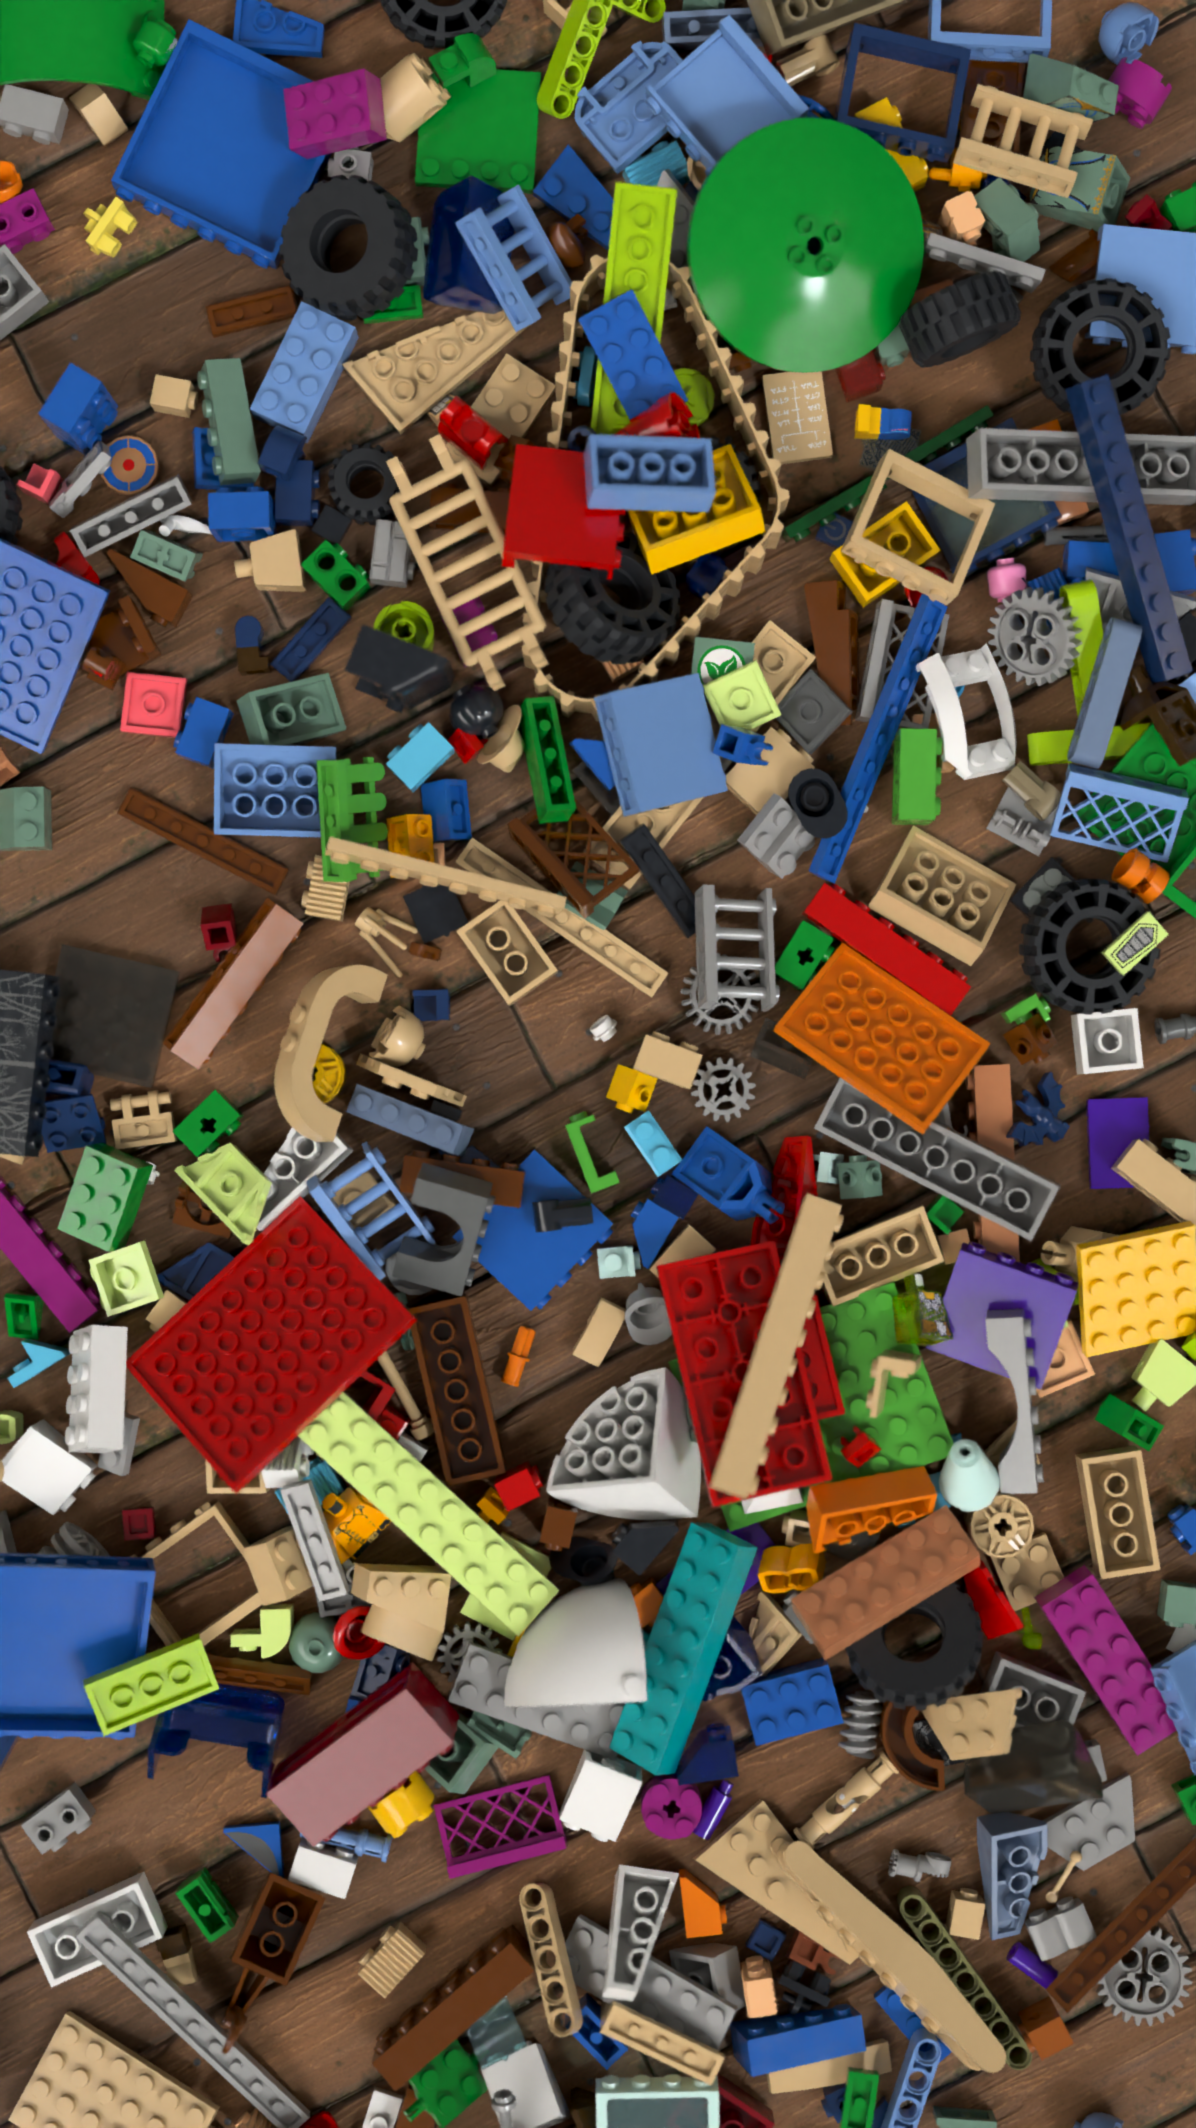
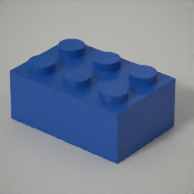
M70 362L38 415L58 439L82 454L87 455L95 444L101 441V433L106 425L110 426L114 422L118 413L116 410L118 405L100 380Z
M824 1658L773 1670L766 1676L758 1674L739 1679L756 1746L844 1723L829 1665Z

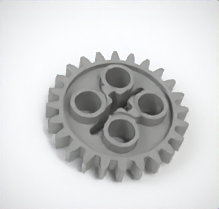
M1031 587L1022 590V592L1018 590L1011 593V596L1002 599L1003 604L995 607V611L998 614L990 617V621L996 625L988 629L989 633L995 635V638L990 640L988 644L996 645L997 647L992 656L1000 655L1002 659L999 661L998 667L1006 664L1008 666L1006 675L1008 676L1015 672L1016 682L1026 678L1027 685L1036 682L1038 686L1047 683V681L1050 684L1056 681L1058 677L1066 675V669L1068 670L1075 665L1071 659L1080 655L1074 649V647L1082 644L1081 640L1075 638V635L1082 632V629L1073 627V623L1078 620V617H1069L1068 614L1073 607L1063 608V597L1053 600L1054 591L1052 590L1044 594L1042 587L1034 591ZM1019 615L1023 616L1025 625L1021 623ZM1047 619L1052 624V630L1047 625ZM1017 644L1021 646L1023 654L1019 652ZM1044 648L1048 650L1050 659L1046 657Z
M1159 1926L1154 1929L1153 1933L1149 1931L1131 1949L1136 1952L1133 1962L1124 1963L1120 1960L1097 1983L1102 1984L1096 1989L1098 1996L1107 1995L1102 2001L1104 2006L1107 2007L1114 2004L1111 2010L1112 2014L1116 2016L1123 2011L1122 2019L1126 2023L1131 2016L1134 2017V2022L1137 2026L1140 2025L1142 2018H1145L1148 2025L1152 2026L1153 2017L1157 2016L1161 2023H1164L1163 2013L1167 2012L1174 2017L1175 2014L1172 2006L1176 2005L1183 2008L1179 1997H1189L1190 1995L1183 1988V1985L1192 1984L1191 1979L1184 1976V1974L1191 1972L1192 1968L1189 1965L1182 1964L1188 1959L1186 1953L1177 1954L1182 1948L1179 1942L1171 1944L1173 1936L1170 1933L1161 1937L1162 1929ZM1146 1947L1147 1952L1144 1960V1968L1147 1971L1148 1975H1143L1142 1977V2000L1137 2001L1140 1988V1980L1137 1977L1136 1973H1141L1142 1971L1141 1954L1142 1948ZM1158 1954L1165 1955L1166 1961L1162 1967L1155 1968L1152 1966L1151 1962L1154 1956ZM1123 1981H1130L1133 1984L1132 1990L1127 1994L1118 1992L1119 1984ZM1154 1985L1163 1987L1162 1994L1158 1998H1150L1148 1996L1149 1989Z

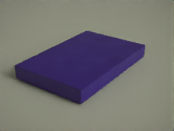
M1148 1097L1087 1099L1089 1189L1135 1188L1114 1172L1111 1167L1132 1140L1140 1139L1142 1141L1147 1139L1149 1141Z

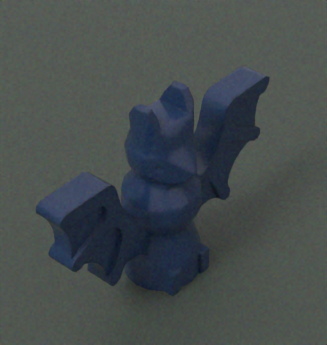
M1052 1072L1044 1073L1037 1084V1088L1043 1096L1044 1106L1026 1089L1022 1090L1023 1098L1021 1101H1015L1023 1113L1031 1117V1122L1033 1123L1032 1126L1023 1122L1013 1123L1006 1137L1015 1139L1019 1146H1027L1029 1142H1033L1035 1145H1043L1044 1135L1051 1142H1056L1063 1139L1070 1127L1066 1122L1058 1118L1059 1110L1065 1108L1066 1105L1060 1099L1062 1085L1056 1083Z

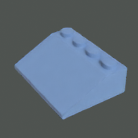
M215 743L214 834L321 838L317 760H337L336 747Z

